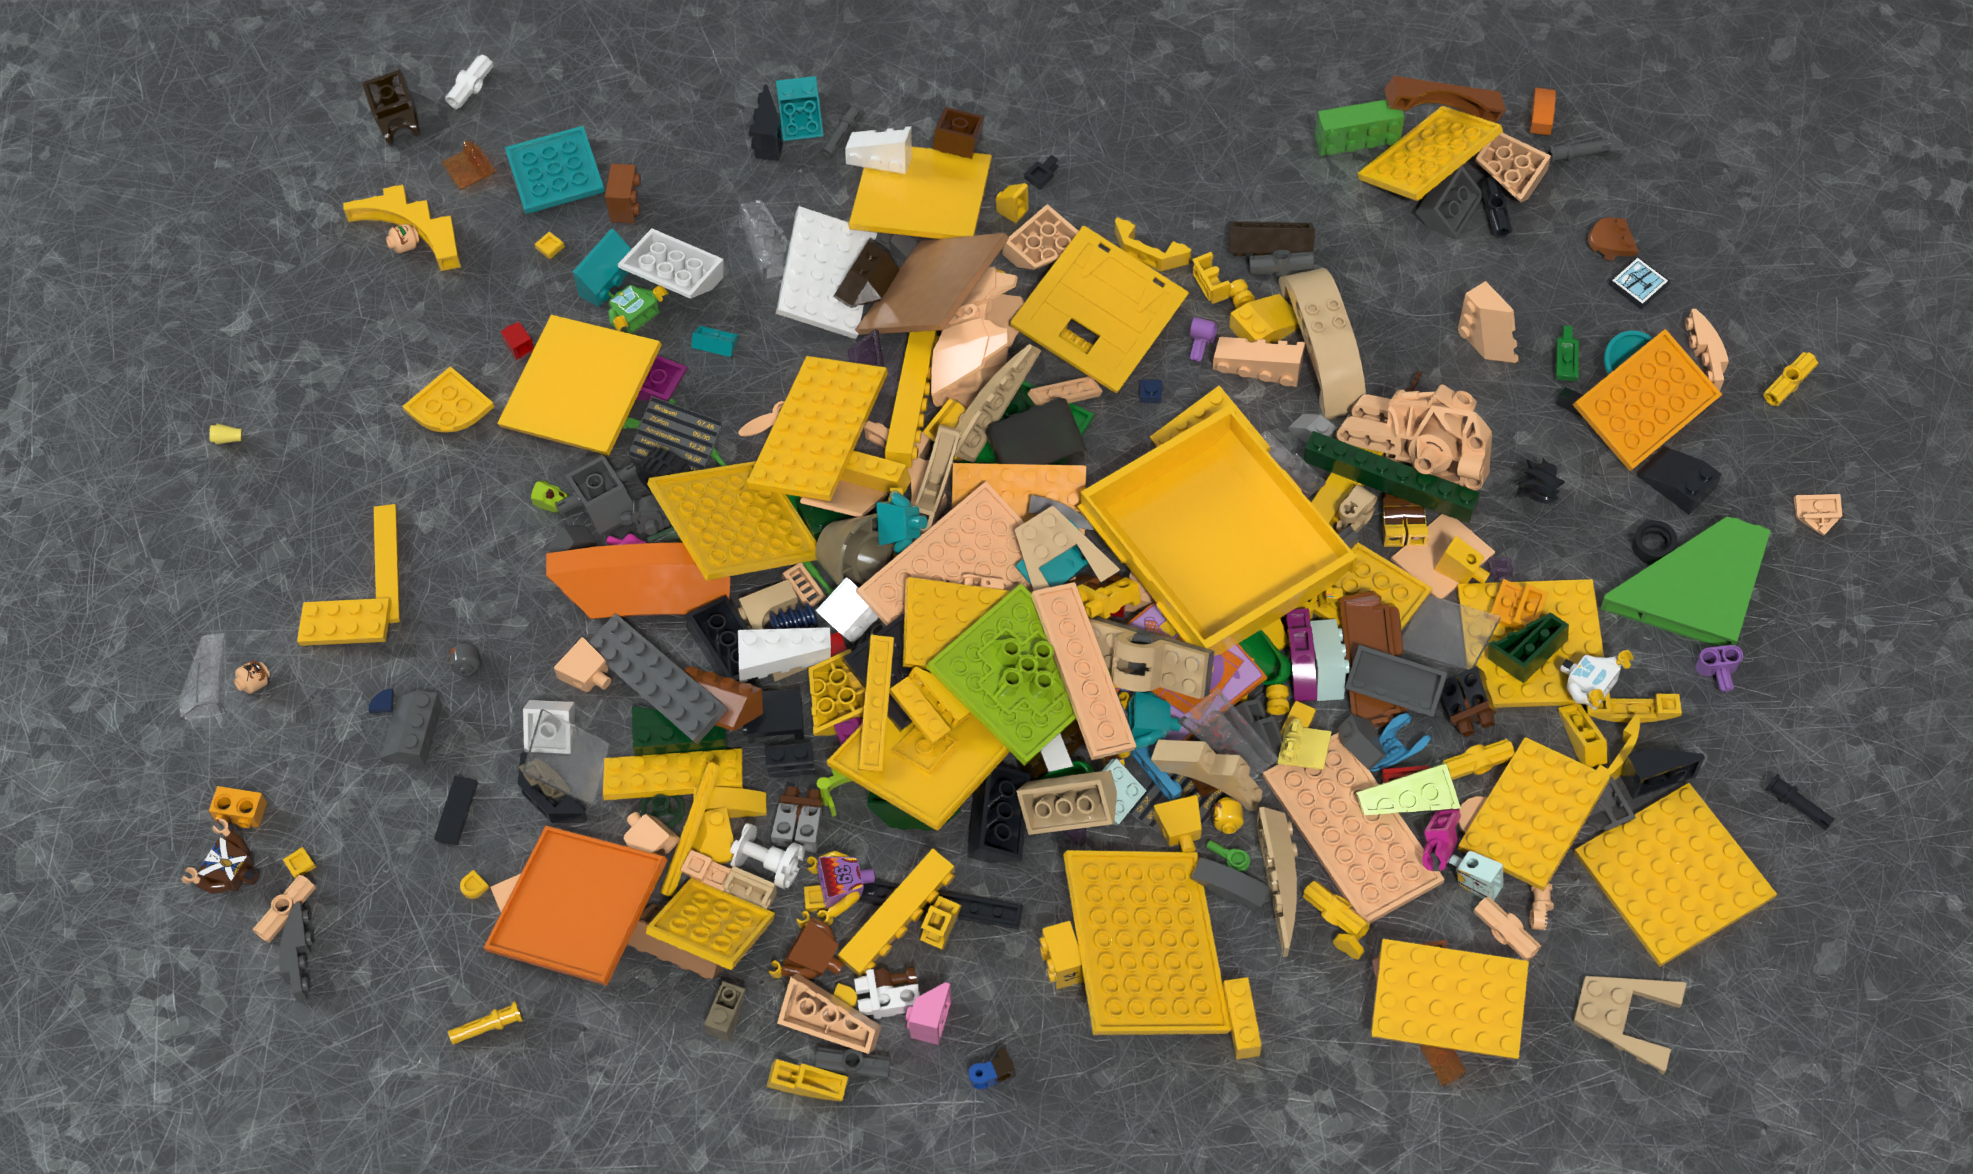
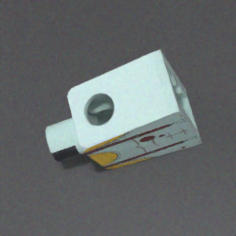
M1469 851L1464 859L1456 855L1450 858L1448 868L1457 872L1458 884L1482 899L1489 896L1493 901L1503 888V864L1472 851Z

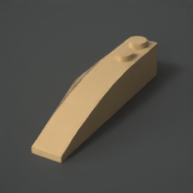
M1030 344L1011 358L983 387L966 412L961 415L959 424L955 428L962 430L955 454L956 457L972 463L975 462L1042 350Z
M1259 807L1256 829L1267 882L1270 887L1269 891L1283 957H1288L1297 903V875L1295 857L1298 855L1296 843L1291 842L1290 835H1293L1291 821H1287L1286 814L1266 807Z

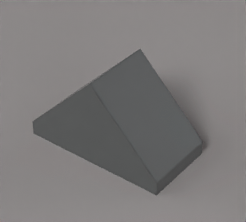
M563 526L548 546V550L550 553L589 548L596 546L597 542L587 527Z

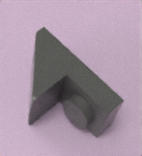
M878 233L875 238L877 242L889 249L892 256L906 261L918 244L911 236Z

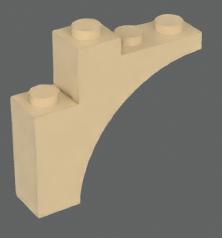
M940 425L938 428L929 464L914 504L919 507L920 516H925L928 521L927 527L920 529L921 531L926 532L930 529L938 518L942 499L948 488L962 430Z
M1157 741L1151 760L1161 772L1179 774L1202 781L1225 792L1243 805L1247 811L1257 810L1263 791L1249 776L1250 766L1240 755L1216 754L1206 742Z

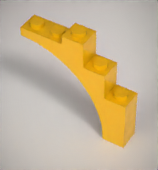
M404 185L384 188V195L373 196L367 199L343 203L348 222L375 220L397 225L408 224L414 227L418 236L430 246L436 256L440 271L461 267L456 233L451 216L432 219L427 200L408 203Z

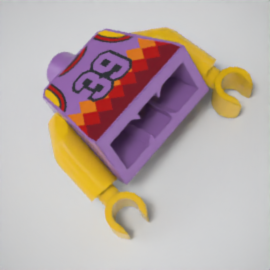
M832 851L819 856L818 859L813 856L807 859V862L813 865L808 867L807 870L812 874H818L825 908H829V911L820 910L817 913V917L823 918L826 915L827 917L823 922L829 926L833 923V917L839 916L859 900L863 893V884L875 882L872 868L860 870L857 858L850 857L841 852Z

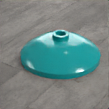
M1625 331L1616 335L1608 343L1604 352V365L1607 374L1612 373L1653 338L1640 331Z

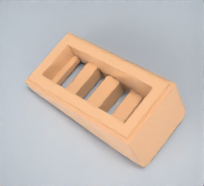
M802 563L796 564L782 574L781 578L783 581L789 579L797 598L803 605L808 602L812 608L826 599L825 594ZM798 574H800V575L802 576V577L798 578V579L795 580V581L792 579L793 577L797 576ZM805 580L807 583L799 588L797 585ZM808 587L812 588V590H810L806 594L802 593V591H804ZM814 593L817 594V597L811 601L806 599Z

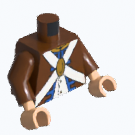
M224 819L218 820L223 824V830H218L215 826L212 827L214 833L223 834L224 838L221 836L218 838L198 871L192 867L185 869L186 872L192 875V879L185 876L181 878L183 883L190 884L194 882L196 887L210 894L225 893L229 890L238 891L243 882L254 885L259 878V873L251 870L254 863L250 858L251 851L247 844L232 829L228 830V823Z

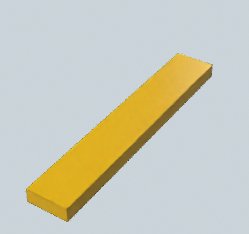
M396 504L374 506L376 599L389 598L391 600L389 623L400 622Z
M870 636L858 771L883 772L894 637Z

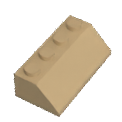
M1111 770L1027 781L1016 791L1028 835L1111 825L1115 820L1117 790Z

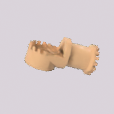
M1550 883L1544 891L1531 885V891L1534 892V903L1530 911V928L1533 930H1545L1547 927L1545 924L1547 923L1545 921L1547 919L1545 915L1547 916L1546 912L1554 909V903L1551 902L1550 891L1552 890V884Z

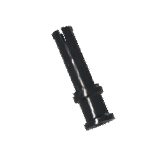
M1777 774L1765 791H1771L1782 799L1783 804H1791L1826 831L1835 818L1799 794L1796 786H1790L1780 778L1781 775Z

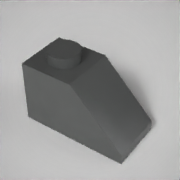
M1351 714L1337 728L1343 745L1367 769L1371 770L1386 756L1371 721Z

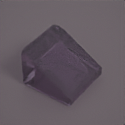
M1488 558V572H1490L1488 578L1511 579L1513 574L1511 559Z

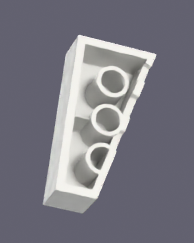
M830 628L738 630L739 682H748V679L758 677V679L768 677V674L779 671L781 673L789 672L790 669L799 666L801 668L813 666L831 658Z

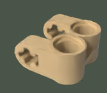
M1356 485L1340 505V519L1337 522L1336 533L1345 526H1348V524L1358 533L1375 512L1373 506L1377 501V496L1362 486Z

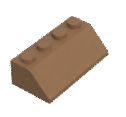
M652 903L646 908L631 935L628 945L635 947L640 952L655 955L659 960L677 964L681 969H689L699 973L703 978L714 979L723 970V967L647 935V926L664 907Z

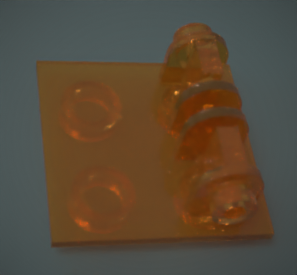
M469 140L463 143L462 152L441 162L460 191L496 173V170L480 147Z

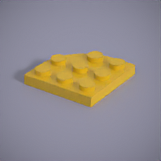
M450 366L402 407L417 423L429 430L455 432L475 424L494 408V404Z

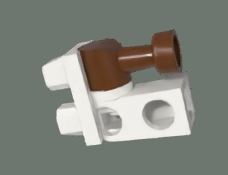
M914 966L907 967L905 973L890 974L886 969L866 970L867 976L854 979L856 993L870 992L871 997L858 1000L859 1012L863 1015L873 1014L874 1020L907 1013L908 1007L913 1006L915 998L920 996ZM906 982L908 986L894 988V985Z

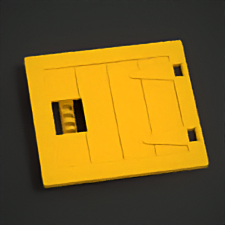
M1082 226L1013 317L1010 326L1114 393H1118L1186 299L1189 292L1091 229ZM1101 243L1106 246L1110 251L1107 253L1098 247ZM1154 278L1164 283L1165 286L1162 288L1154 283ZM1071 319L1100 336L1094 345L1067 329Z

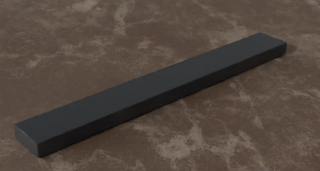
M881 880L863 884V893L857 902L882 906L900 884ZM938 891L939 896L962 905L956 919L1019 930L1023 912V905ZM936 900L932 904L927 903L922 908L923 913L927 914L930 905L933 906Z

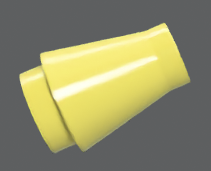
M218 423L210 426V442H215L216 445L236 441L242 442V429Z

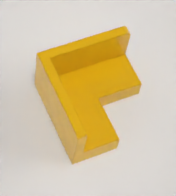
M950 398L923 433L935 442L939 426L944 425L956 428L959 424V418L966 412L967 408L958 400ZM955 456V458H954V460H959V461H962V460H963L962 458H959V457H956V456Z

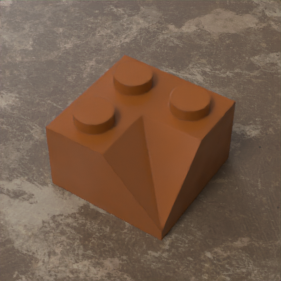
M611 164L605 194L611 222L635 223L636 216L640 215L641 205L637 203L638 191L636 188L641 184V175L637 173L636 165Z

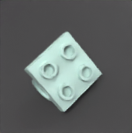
M1113 758L1102 771L1111 770L1117 790L1115 820L1113 824L1119 825L1146 790L1117 758Z

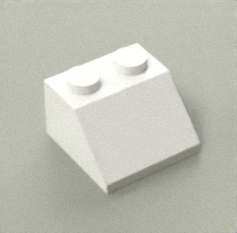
M846 577L816 611L854 644L870 625L877 620L878 616L856 593L859 587Z
M529 700L523 708L524 752L570 754L575 725L574 702Z

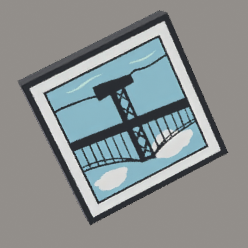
M1637 256L1610 280L1609 285L1642 310L1669 285L1670 280Z

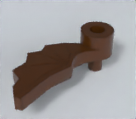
M1417 372L1411 387H1406V392L1414 391L1423 372Z

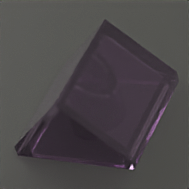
M875 329L847 350L849 362L884 367L879 330Z

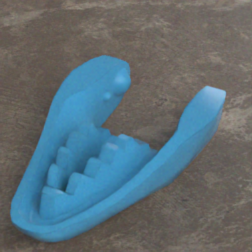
M1409 713L1395 717L1384 729L1379 741L1386 756L1369 770L1370 772L1385 769L1408 759L1423 750L1431 741L1429 735L1423 736L1411 750H1408L1397 739L1396 733L1411 722L1412 717Z

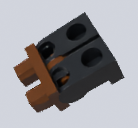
M1478 666L1459 673V678L1456 675L1447 678L1441 695L1451 723L1458 728L1464 737L1475 733L1472 724L1479 721L1482 728H1489L1495 725L1493 714L1497 713L1486 684L1485 672Z

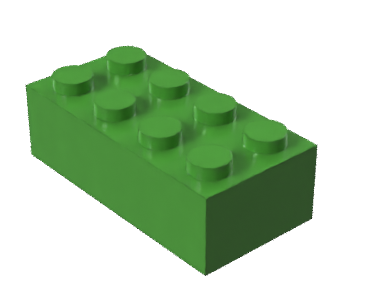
M1387 100L1318 111L1315 140L1320 156L1393 145L1401 139L1404 114L1402 110L1390 109Z

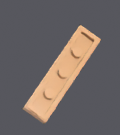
M1088 376L1030 389L1027 395L1038 409L1042 410L1099 397L1103 391L1096 381Z

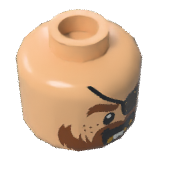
M252 660L236 669L234 684L238 690H244L246 693L252 694L268 684L270 674L262 662L258 663Z

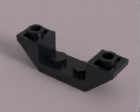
M523 751L520 754L519 766L536 758L533 755L529 757ZM519 768L518 786L521 794L551 823H585L588 820L585 814L587 809L580 800L574 801L568 796L559 805H556L550 797L545 798L541 794L542 790L537 784L531 786Z

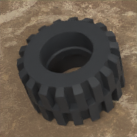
M660 447L651 449L636 469L637 477L650 492L651 490L647 485L649 478L692 471L688 464L679 456Z

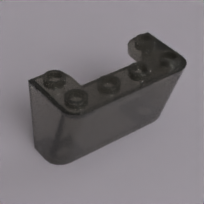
M1055 397L1048 403L1031 407L1028 411L1015 413L1000 422H992L985 431L997 464L1047 465L1066 457L1068 465H1074L1089 459L1087 448L1068 401L1065 398Z

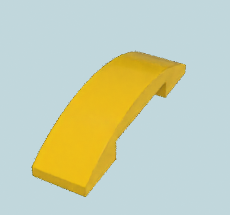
M1608 693L1605 700L1601 702L1596 710L1587 705V714L1589 716L1622 723H1629L1635 713L1640 715V723L1667 720L1679 717L1682 714L1679 694H1656L1655 699L1610 698Z
M1635 713L1624 729L1622 741L1626 744L1611 766L1607 769L1599 765L1596 769L1610 776V778L1613 777L1614 781L1620 776L1628 755L1636 749L1640 729V715Z

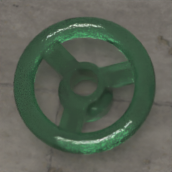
M659 794L655 797H645L641 800L639 815L642 817L646 814V806L651 800L653 812L649 815L656 818L665 815L674 816L673 820L664 823L671 829L682 820L685 813V803L681 795L671 796L678 804V809L671 808L670 801L665 795Z

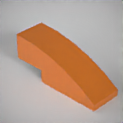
M1535 87L1530 133L1551 135L1556 90Z

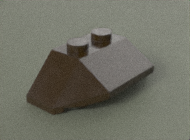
M870 237L833 297L850 308L881 301L900 270L889 249Z

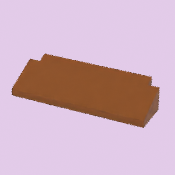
M1374 590L1339 598L1343 638L1346 646V660L1349 661L1348 677L1359 645L1396 657L1403 653L1400 613L1397 607L1391 606L1388 603L1382 605L1381 596ZM1349 690L1352 714L1371 721L1374 728L1387 727L1395 716L1404 714V711L1408 710L1407 708Z

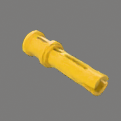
M514 1001L512 1005L503 1009H493L490 1015L448 1030L449 1038L452 1044L455 1045L495 1028L502 1030L504 1026L513 1022H523V1017L517 1002Z

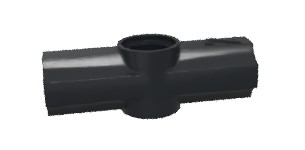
M1487 177L1480 183L1486 205L1485 213L1490 220L1493 235L1498 238L1506 237L1512 233V226L1506 208L1507 199L1502 194L1500 183L1494 177Z

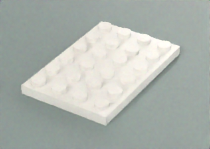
M799 206L796 210L776 314L856 339L859 333L855 329L861 322L864 305L850 308L833 296L870 237L875 240L877 232L849 229V222Z

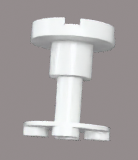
M746 823L740 840H735L731 847L730 853L734 854L731 866L740 868L747 857L750 856L763 862L765 869L776 873L775 885L782 889H785V887L789 888L800 870L797 867L798 859L803 861L805 847L797 843H792L786 851L774 846L770 849L754 843L757 827Z

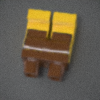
M1385 493L1381 509L1384 547H1404L1405 537L1407 546L1427 545L1429 532L1426 525L1425 508ZM1398 537H1400L1398 540H1395V541L1389 539V538H1398ZM1411 537H1422L1419 540L1411 539Z

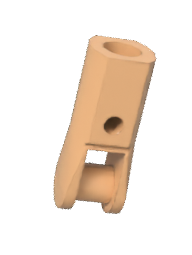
M972 574L962 576V579L965 580L964 585L973 586V582H979L978 587L1004 589V579L982 577Z

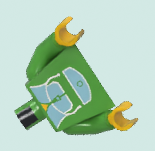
M629 285L624 290L617 286L612 287L608 292V295L612 298L609 301L610 309L608 311L610 326L616 328L617 331H621V328H623L626 333H634L659 313L657 300L661 302L663 300L662 296L669 294L668 291L660 285L655 287L654 290L637 288L633 285Z

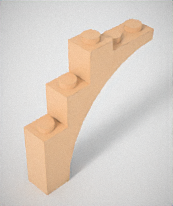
M867 421L864 426L865 439L885 450L890 429L881 423ZM923 432L921 443L916 445V447H919L918 459L913 460L912 468H908L912 479L910 482L912 492L911 505L915 504L929 464V460H925L931 450V441ZM944 494L939 515L935 524L937 523L945 507L947 506L946 494Z

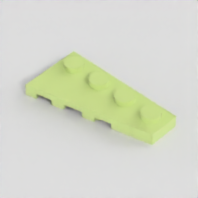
M1446 763L1356 792L1363 815L1461 808Z

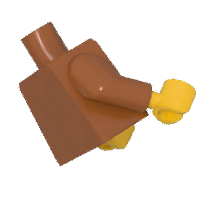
M803 911L802 916L806 920L796 919L801 930L782 962L785 965L782 967L778 961L771 962L773 967H778L774 972L768 971L773 978H780L781 976L791 978V976L798 973L806 979H813L822 975L825 969L837 975L844 965L842 961L833 956L839 945L835 942L836 938L829 925L816 918H810L809 913Z

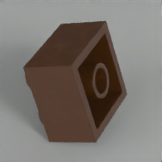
M945 107L935 128L933 149L972 159L982 137L985 116Z

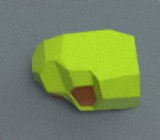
M540 480L536 482L531 494L533 505L551 512H558L555 503L569 497L560 487Z

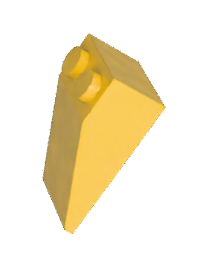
M1280 294L1247 302L1231 312L1229 328L1239 338H1246L1249 342L1254 343L1258 339L1266 340L1268 344H1275L1299 329L1300 326L1293 307Z

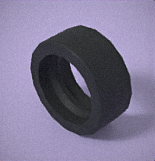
M1647 521L1638 527L1632 541V549L1641 561L1647 564H1654L1676 549L1677 535L1671 526L1662 521ZM1647 534H1657L1667 541L1668 547L1664 551H1652L1643 545L1642 537Z

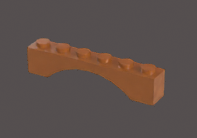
M1393 76L1384 89L1390 109L1408 111L1420 104L1440 103L1497 123L1506 112L1503 98L1499 91Z

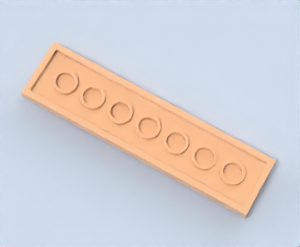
M1075 582L1033 591L1031 594L1046 638L1054 648L1053 657L1091 760L1135 750L1137 747Z

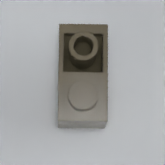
M722 982L704 1023L707 1035L730 1042L740 1018L746 991L744 988Z

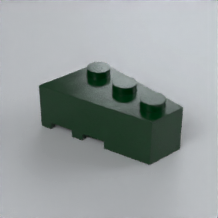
M1550 612L1526 624L1525 628L1515 633L1512 631L1507 634V637L1497 642L1494 640L1488 643V659L1522 683H1525L1568 641L1569 624Z

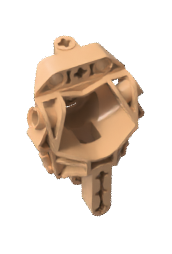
M1442 384L1436 391L1406 392L1405 390L1396 391L1392 399L1368 394L1362 395L1352 408V416L1347 417L1337 431L1339 441L1360 448L1384 452L1388 459L1415 468L1422 474H1431L1472 490H1479L1483 486L1490 471L1492 431L1475 412L1477 401L1465 391L1454 392Z

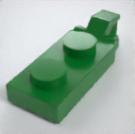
M1564 326L1562 337H1557L1556 380L1578 381L1579 340L1572 338V326Z

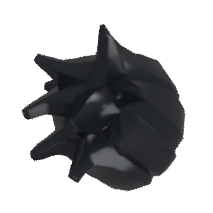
M1544 457L1542 463H1533L1526 459L1529 469H1522V472L1527 475L1514 481V484L1519 485V487H1525L1517 496H1528L1544 504H1550L1558 500L1559 498L1556 494L1560 491L1557 488L1563 485L1565 481L1556 477L1557 467L1554 464L1548 463Z

